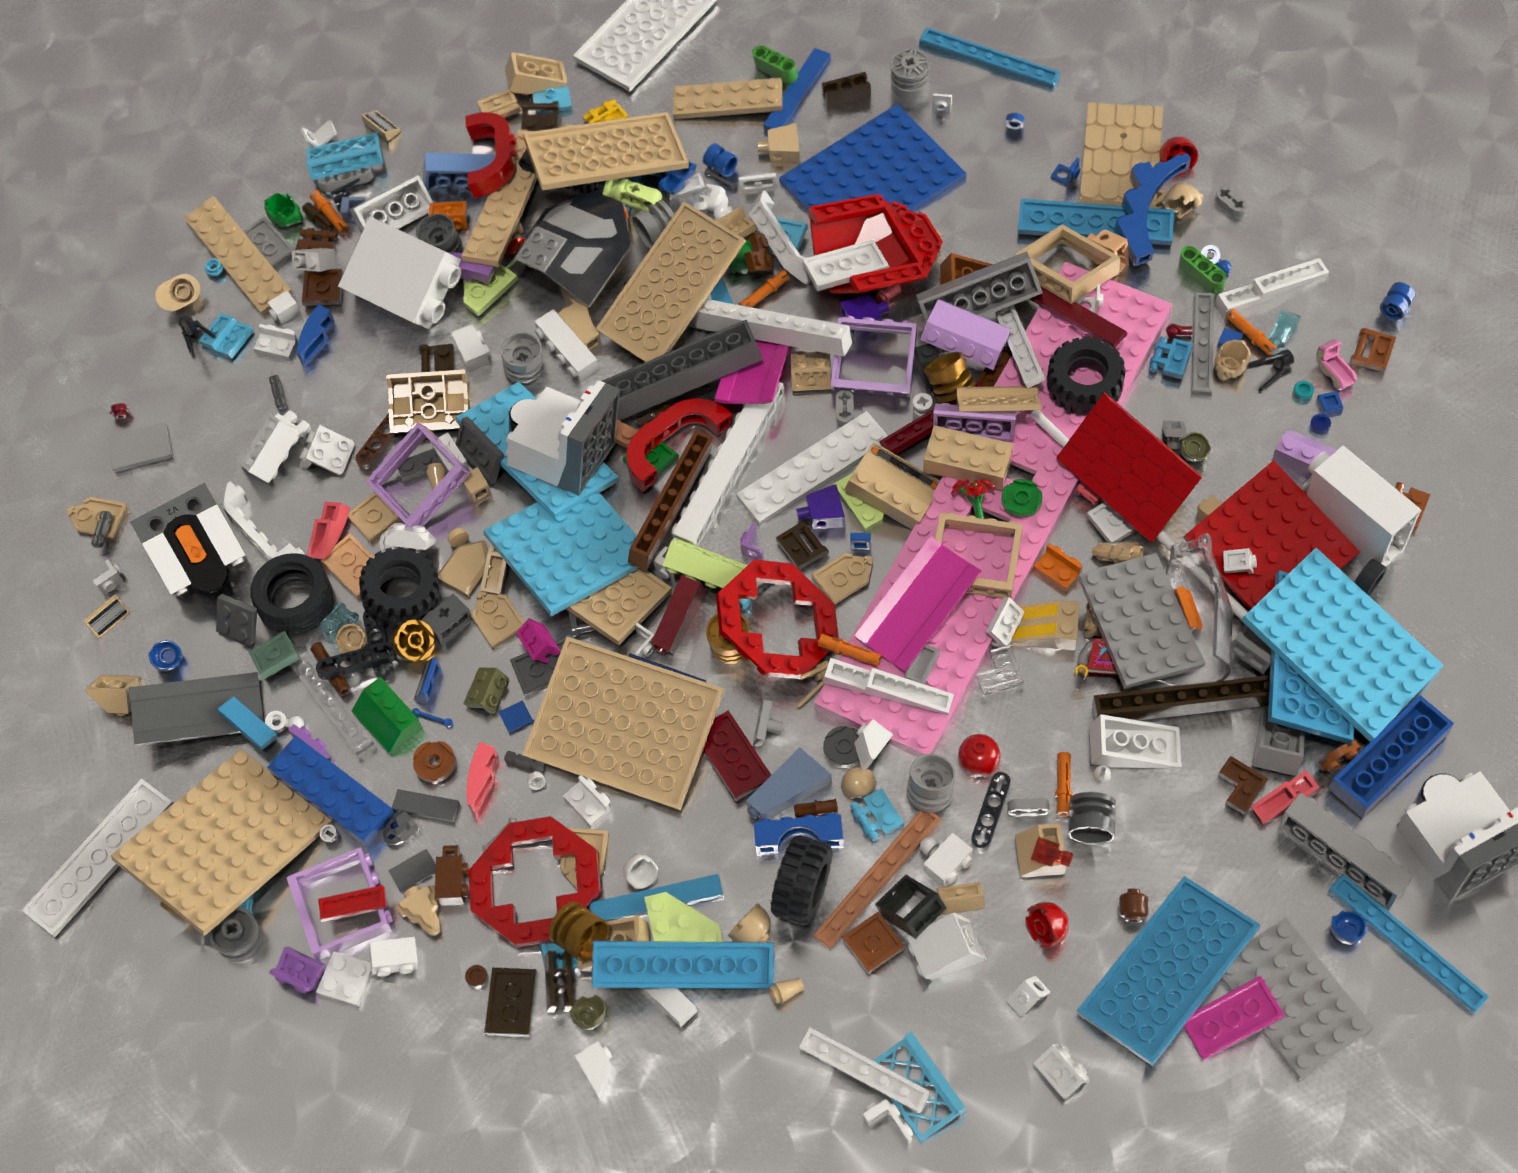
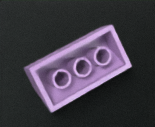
M938 299L920 340L949 352H961L965 359L994 370L998 365L1011 329Z
M948 403L935 404L933 427L935 425L995 440L1014 441L1016 411L959 412L958 405H950Z
M1289 429L1283 434L1275 448L1272 461L1274 460L1278 465L1310 478L1312 474L1308 471V467L1311 462L1323 451L1331 456L1337 450Z

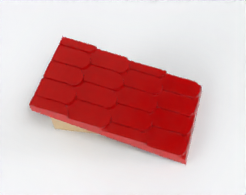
M1105 392L1056 457L1061 464L1075 474L1080 481L1106 501L1111 508L1151 542L1158 536L1202 478V475Z

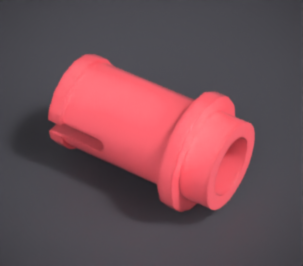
M899 285L879 290L876 299L879 303L886 301L888 304L891 298L901 293V288Z
M1083 482L1076 488L1078 495L1084 496L1094 506L1100 502L1101 497Z

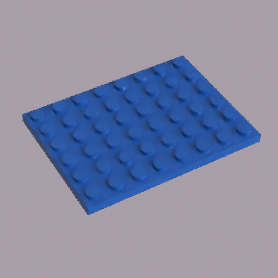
M896 104L780 176L779 182L808 213L809 206L874 194L883 196V200L890 203L896 201L908 206L907 210L913 212L966 178V172Z

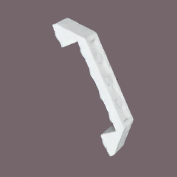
M763 190L752 203L749 215L761 234H764L767 238L769 246L782 266L801 282L808 285L811 279L803 266V259L808 257L799 254L770 209L774 206V202L768 193Z
M231 481L227 483L223 503L225 513L268 560L282 554L298 553L305 555L299 547L294 548L291 543L280 551L274 544L270 546L267 543L269 541L262 532L258 533L255 530L257 528L250 519L246 521L243 518L245 515L240 508L247 503L244 498L246 494L239 485L235 486Z

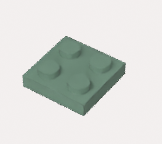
M285 631L249 651L263 680L300 659Z

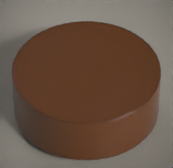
M473 965L467 969L465 980L471 988L479 989L488 982V973L483 966Z

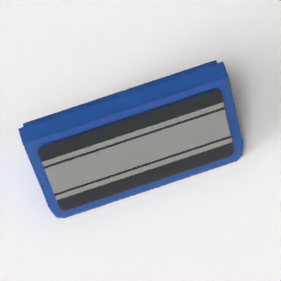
M432 657L425 664L414 696L415 701L428 703L441 668L436 657Z

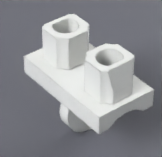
M291 410L283 416L279 413L275 415V417L300 432L298 434V441L301 444L305 445L307 443L306 435L311 431L309 423L302 420L295 426L294 423L298 420V417Z

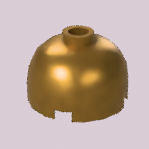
M405 621L393 633V649L403 660H423L434 649V632L424 621Z

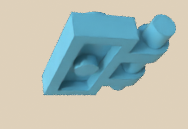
M882 788L863 798L865 807H860L858 802L850 805L853 810V816L856 820L860 821L863 826V832L866 836L870 837L872 842L880 838L877 831L882 830L884 835L887 836L904 826L903 820ZM869 814H872L876 821L875 823H870L867 818Z

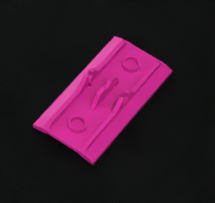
M755 339L763 360L721 377L715 402L725 404H766L773 402L789 346Z
M930 536L854 636L906 672L981 573V570Z

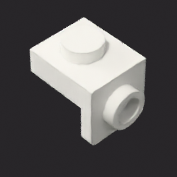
M665 546L662 551L659 550L654 556L655 570L664 579H671L675 582L680 577L679 572L677 574L671 573L666 570L665 566H662L668 551V547Z
M108 559L104 562L109 570L93 580L103 595L114 590L116 586L124 582L120 577V574L123 572L116 563L112 565Z

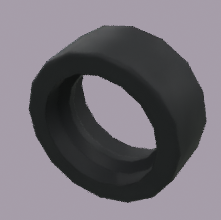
M1371 559L1362 569L1354 583L1370 596L1385 575L1387 567L1375 559Z

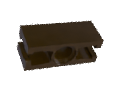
M866 72L823 82L822 96L823 99H826L827 109L870 98L871 84L869 81L867 82Z
M548 951L544 956L547 1012L556 1011L555 994L560 993L563 994L564 999L563 1012H569L573 1007L571 955L567 951L559 955L558 960H562V969H555L553 956H556V951ZM554 977H560L564 984L562 986L556 985Z

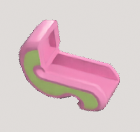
M1333 339L1318 347L1316 358L1321 371L1332 379V385L1337 390H1343L1355 384L1357 376L1338 354L1341 349V342Z

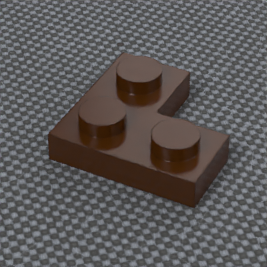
M760 233L749 235L753 251L744 253L749 272L769 273L774 271V261L770 255L768 240L765 235Z
M1231 755L1218 776L1236 786L1225 804L1243 815L1247 813L1268 782L1267 777Z

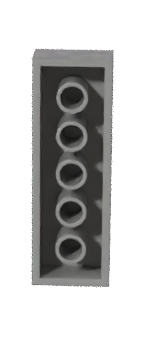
M1026 251L919 293L916 296L927 323L938 299L983 317L1040 295L1043 292L1031 259Z
M1300 793L1284 812L1278 827L1280 830L1341 876L1343 874L1346 875L1386 910L1389 911L1405 892L1413 878L1409 870L1393 862L1387 853L1373 847L1368 839L1357 835L1348 824H1342L1335 818L1332 812L1322 809L1310 796Z

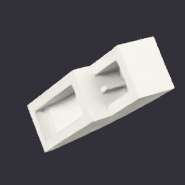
M640 988L680 1027L697 1012L696 1006L677 988Z

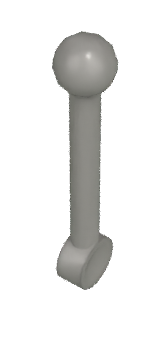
M509 818L508 823L495 835V837L489 843H484L482 845L483 851H485L490 846V844L496 839V837L509 823L517 822L516 818Z

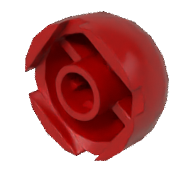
M1181 136L1172 137L1164 142L1159 153L1160 162H1167L1176 155L1182 156L1188 153L1191 159L1188 168L1190 170L1197 163L1199 154L1196 146L1188 138ZM1181 172V173H1179V174H1177V175H1175V176L1183 175V174H1185V173H1184V172Z
M970 735L963 740L959 747V767L965 774L971 777H989L996 772L1000 765L1001 753L999 746L988 735Z
M1041 902L1027 909L1029 911V916L1026 917L1027 929L1034 941L1038 939L1042 943L1040 947L1048 949L1064 940L1068 933V916L1061 907L1055 903Z

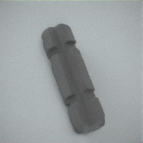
M275 374L269 377L273 398L275 399V405L278 410L287 407V403L281 386V380Z
M102 511L99 518L101 520H98L94 532L95 536L91 541V545L94 548H102L105 541L103 539L106 538L110 526L108 523L112 519V514L109 511Z
M507 751L504 760L508 764H515V766L530 771L533 769L541 773L545 769V763L537 760L534 761V759L525 757L522 754L516 755L512 751Z

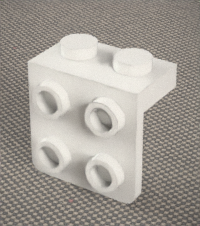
M319 425L314 432L310 431L306 442L309 443L307 448H303L299 456L302 459L299 466L307 469L311 463H314L330 472L341 475L345 470L355 444L352 440Z

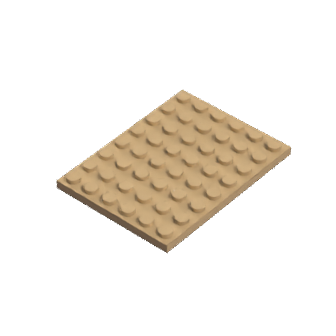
M567 636L522 755L681 811L722 699L724 688Z
M240 749L111 854V859L205 936L317 839L323 826L333 825V822L273 777L266 767L243 749Z

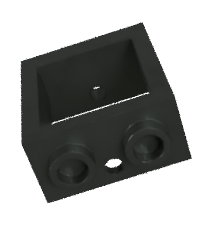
M906 874L875 903L878 911L886 921L915 939L947 908L937 892ZM913 895L922 899L904 918L895 914Z

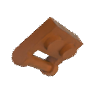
M1362 328L1359 332V341L1355 353L1350 358V364L1355 367L1363 366L1385 373L1396 337ZM1367 340H1374L1368 358L1363 357Z

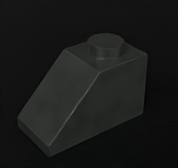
M932 344L915 347V362L926 392L932 391L934 385L930 384L924 369L930 362L939 357L936 347Z

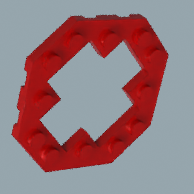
M754 559L716 595L719 634L725 640L728 638L736 646L735 649L746 660L749 659L758 667L756 670L763 676L800 679L801 675L809 672L830 651L829 649L818 647L820 636L825 634L839 639L835 604L792 563ZM757 582L792 586L793 604L813 606L816 639L800 638L798 640L799 656L764 653L762 634L742 632L739 598L755 600L758 597Z
M551 816L509 823L468 870L470 911L517 948L552 942L549 938V928L553 918L516 924V913L513 903L494 906L492 870L513 866L512 846L552 840L553 856L555 859L575 856L577 893L556 896L557 912L570 902H578L586 908L601 893L597 849Z

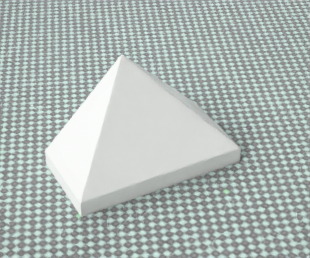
M755 172L739 177L740 192L777 188L776 173Z

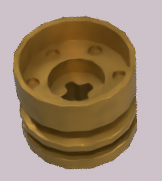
M957 351L942 355L930 362L924 369L930 384L934 385L933 391L936 393L939 402L956 400V387H975L976 385L974 378L971 377L970 370L966 369L967 363L961 352Z
M716 613L706 626V637L713 656L726 664H735L743 661L745 658L735 649L736 646L732 642L729 643L728 638L725 640L719 634L718 615ZM740 613L742 632L751 633L747 619Z
M570 902L564 905L556 913L549 928L550 940L560 948L567 950L570 955L581 962L592 959L593 941H607L609 935L607 921L591 913L589 909L578 902Z

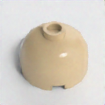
M759 903L755 904L750 909L751 911L727 935L733 942H765L769 938L767 932L771 927V920L769 914Z

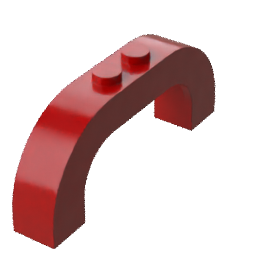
M480 112L465 116L466 129L471 141L482 138H495L496 156L494 160L485 168L468 172V186L474 199L497 191L511 179L515 172V156H518L515 146L517 145L516 136L511 133L506 119L496 113Z
M707 399L683 400L674 404L666 411L660 412L651 422L645 423L634 434L628 444L627 467L633 483L644 492L658 481L657 469L647 461L646 456L659 443L665 441L679 429L689 424L704 425L718 436L732 426V413L719 403Z

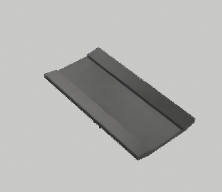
M258 672L129 687L134 746L241 733L218 713V708L233 696L264 722Z

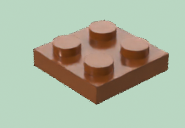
M876 912L842 936L844 943L868 974L905 949L903 943L879 912Z

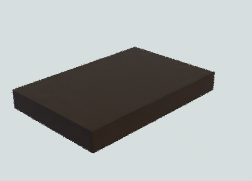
M492 967L484 1030L485 1035L530 1037L537 979L536 969Z

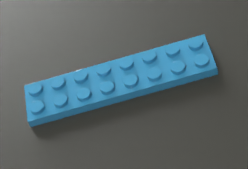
M1021 199L1018 234L1044 236L1062 224L1086 238L1091 233L1097 236L1105 229L1117 234L1115 231L1116 220L1128 213L1124 206ZM1148 208L1147 229L1151 244L1172 246L1174 210Z
M593 941L592 988H769L773 986L774 943Z

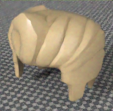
M1177 183L1168 191L1162 204L1165 209L1174 210V213H1178L1177 218L1181 219L1189 211L1200 207L1204 196L1191 185Z
M1229 340L1219 348L1214 364L1220 380L1225 381L1230 378H1236L1246 370L1250 361V350L1244 340Z

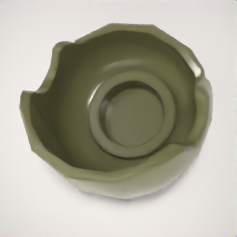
M1198 432L1186 434V437L1182 438L1179 447L1181 455L1187 461L1193 463L1206 459L1211 450L1208 439Z
M594 995L591 998L582 996L571 1008L572 1022L584 1030L594 1029L602 1024L606 1014V1006L604 1000L598 995Z

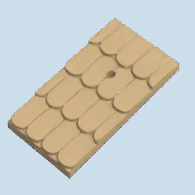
M1088 102L1079 203L1123 206L1124 194L1129 189L1135 188L1130 179L1131 168L1141 162L1149 161L1152 167L1160 162L1163 107ZM1157 193L1154 196L1149 208H1156Z

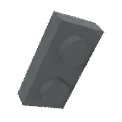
M430 449L407 458L398 468L402 481L405 482L426 474L428 465L438 463L434 450Z

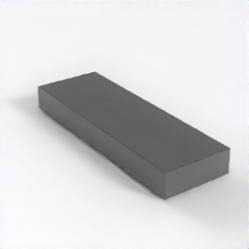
M397 789L392 809L394 812L404 809L409 815L454 823L460 802L459 800Z

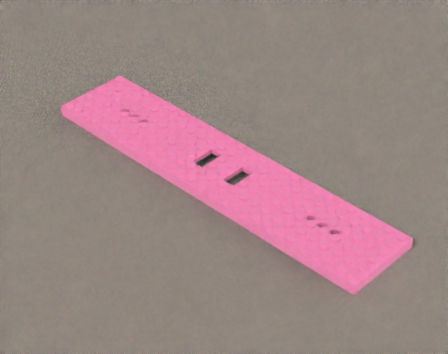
M1065 262L1058 274L1075 282L1090 271ZM1109 279L1100 285V294H1103V306H1099L1098 315L1127 331V336L1115 347L1125 362L1124 367L1126 368L1123 391L1117 401L1121 406L1170 316L1173 304ZM1097 288L1083 297H1096ZM1082 302L1080 304L1087 309L1091 308V305L1088 302ZM1039 306L1025 331L1046 380L1034 385L1038 387V396L1041 401V410L1039 411L1070 439L1087 414L1082 413L1081 416L1076 415V412L1073 411L1069 413L1065 411V407H1059L1056 404V399L1053 400L1049 395L1050 391L1047 389L1049 360L1058 347L1062 348V344L1066 341L1072 342V339L1078 337L1079 339L1090 337L1093 340L1096 338ZM1013 354L994 387L1026 386ZM1090 368L1073 370L1074 375L1069 376L1075 382L1083 385L1096 384L1104 379L1099 372ZM1034 410L1016 411L1014 441H1000L1013 443L1011 465L1035 474L1032 482L1042 492V505L1039 511L1027 518H1017L1010 515L1002 506L1001 496L1003 490L995 489L993 493H984L981 503L984 512L1007 522L1013 521L1023 524L1011 597L1014 602H1016L1033 570L1034 564L1043 552L1080 481L1075 474L1056 458L1063 447L1030 416ZM942 477L932 494L934 496L933 501L918 525L915 524L848 643L875 652L854 635L930 536L936 537L940 513H954L960 516H968L974 506L962 493L955 497L951 496L952 487L959 480ZM1006 478L1003 489L1007 484L1013 483V480ZM944 527L942 544L979 568L981 573L977 578L1007 582L1014 537ZM965 593L927 643V645L939 649L940 655L925 685L954 694L948 715L829 684H824L814 702V709L857 730L863 724L868 726L871 720L874 719L893 734L887 744L917 758L925 754H934L992 646L994 639L986 633V630L1003 599ZM842 654L839 658V661L870 671L872 668L903 678L906 672L884 657H881L878 667Z

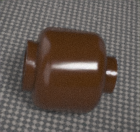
M1130 888L1127 889V893L1120 895L1119 915L1125 918L1124 921L1142 922L1143 918L1148 916L1149 898L1141 893L1140 889Z

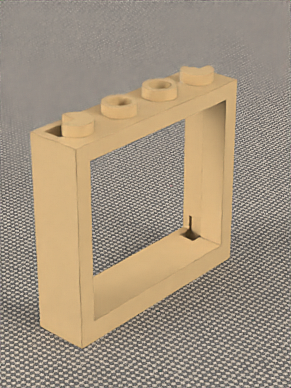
M1063 224L1014 254L1016 256L1027 251L1040 286L1070 304L1097 288V285L1103 284L1118 274L1120 268V257ZM1062 243L1099 264V266L1075 282H1072L1039 263L1036 259Z
M940 513L935 539L941 544L944 527L1014 537L1007 582L976 578L966 591L967 594L1001 599L1012 597L1023 524L1013 521L1002 522L992 518L981 519L971 515L960 516L954 513Z

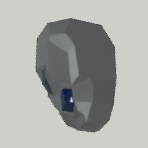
M402 809L387 823L383 832V839L387 845L401 844L416 832L418 826L412 817Z

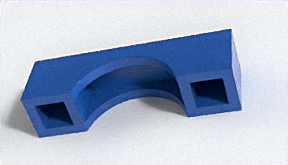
M827 813L824 816L818 817L805 815L802 818L795 819L783 817L780 820L772 821L771 819H761L758 822H754L757 854L779 853L783 842L789 837L798 834L811 836L815 840L828 843L832 848L844 847L841 815H836L835 813Z

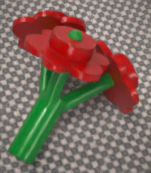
M965 479L963 482L961 480L956 482L952 487L951 496L955 497L962 493L973 504L976 518L984 519L981 504L984 493H993L996 486L986 479L974 480L970 484L968 479Z

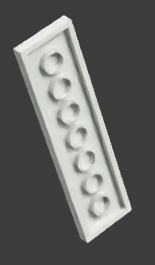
M866 411L736 493L737 498L755 521L762 525L859 463L873 442L880 445L879 441L888 435Z
M141 778L21 911L53 937H56L119 867L111 859V854L174 803Z

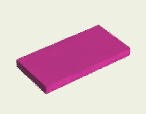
M1260 975L1196 1010L1184 1025V1029L1202 1060L1205 1061L1285 1018V1015Z

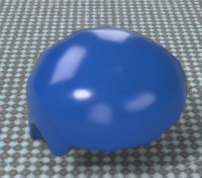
M164 640L155 643L148 656L150 663L157 670L166 672L175 669L180 664L182 651L175 642Z
M1342 910L1338 915L1332 916L1331 931L1341 943L1354 944L1366 935L1367 925L1361 915L1354 911Z

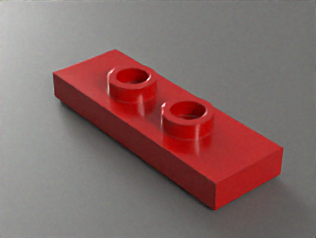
M384 885L318 899L320 920L322 922L388 908Z

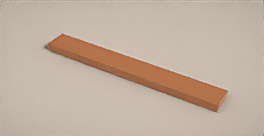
M920 810L813 934V938L831 951L920 847L921 841L927 838L941 822V818L933 812H923Z

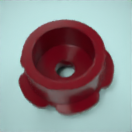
M124 403L111 406L110 415H113L115 419H123L129 413V409H127V405Z

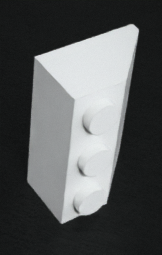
M269 414L239 464L248 472L269 483L271 479L273 480L277 476L278 467L281 462L283 463L287 459L288 451L298 441V434L300 432L274 415Z

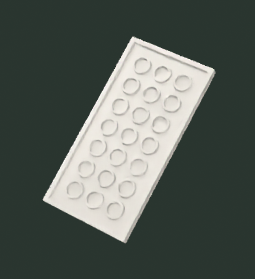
M626 0L573 55L574 61L630 92L717 0Z

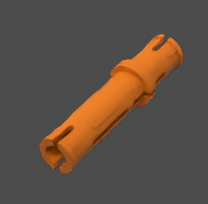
M319 190L313 191L317 197L311 193L310 199L318 206L317 209L324 213L341 235L346 234L342 228L349 232L350 226L335 211L332 203L326 200Z
M781 270L772 279H767L763 286L739 302L738 305L745 306L747 304L746 307L753 308L769 294L775 293L781 285L789 281V275L784 276L787 272Z
M1235 309L1229 312L1232 314L1231 316L1227 314L1226 319L1251 339L1253 345L1259 346L1268 356L1274 353L1270 349L1275 351L1277 346L1265 337L1266 334L1263 331H1258Z
M825 634L820 636L818 647L829 649L835 652L836 655H846L878 667L881 662L882 654L845 642L842 638L839 640Z
M1059 752L1057 754V790L1055 791V797L1057 798L1056 814L1059 817H1069L1070 797L1073 796L1070 790L1071 754L1069 752Z

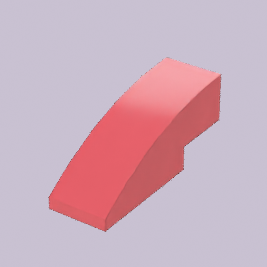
M338 502L324 503L321 519H315L307 552L308 557H312V559H326L343 531L350 510L349 506Z
M483 742L479 743L473 755L467 777V804L470 811L474 814L496 778L491 768L497 760L498 754L494 747Z
M1305 770L1291 781H1286L1253 804L1251 808L1265 825L1284 815V812L1300 793L1313 797L1321 789L1307 770Z

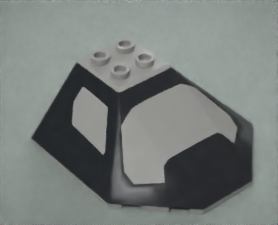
M592 191L546 208L505 267L517 276L521 275L526 266L539 270L570 292L577 303L590 308L632 247L623 202Z

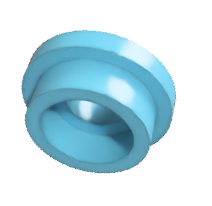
M215 258L209 259L205 264V272L212 277L220 275L224 270L220 261Z

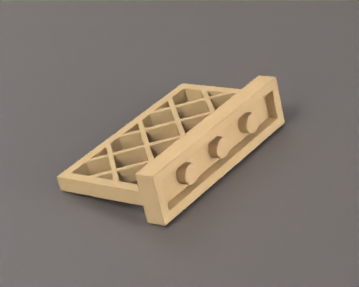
M1027 386L956 387L959 412L1041 410L1037 386L1027 388Z

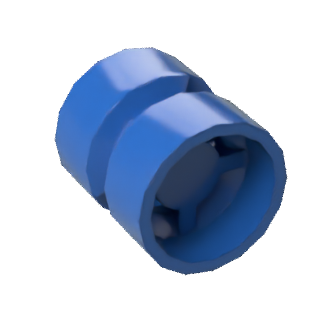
M717 143L710 145L703 156V164L712 170L715 168V171L723 177L731 175L738 163L736 155L726 151Z
M1394 283L1380 304V311L1390 319H1402L1415 298V291L1405 283Z

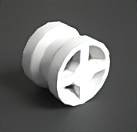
M920 393L913 398V413L916 417H921L932 410V398L928 394Z

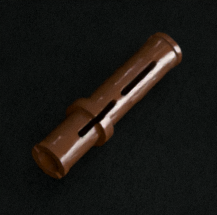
M316 642L311 646L310 651L317 661L330 657L321 642ZM327 667L323 668L324 672L328 671ZM343 676L328 679V682L335 687L339 696H345L350 692L351 688Z

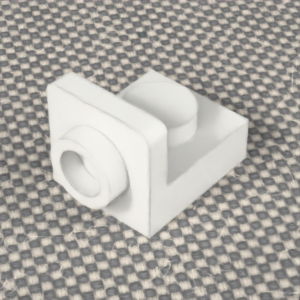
M1249 548L1223 551L1225 573L1247 571L1249 574H1254L1253 568L1257 567L1256 555H1253Z

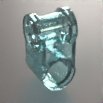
M344 603L336 605L333 611L320 623V630L325 641L336 643L335 639L338 630L346 624H356L359 615L348 610Z

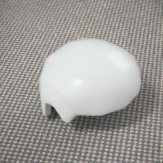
M637 854L626 862L623 867V875L626 881L635 889H642L655 881L658 877L659 869L650 857L645 854Z

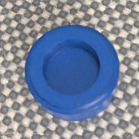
M1010 113L1006 116L1005 124L1009 128L1019 129L1024 126L1025 118L1022 114Z

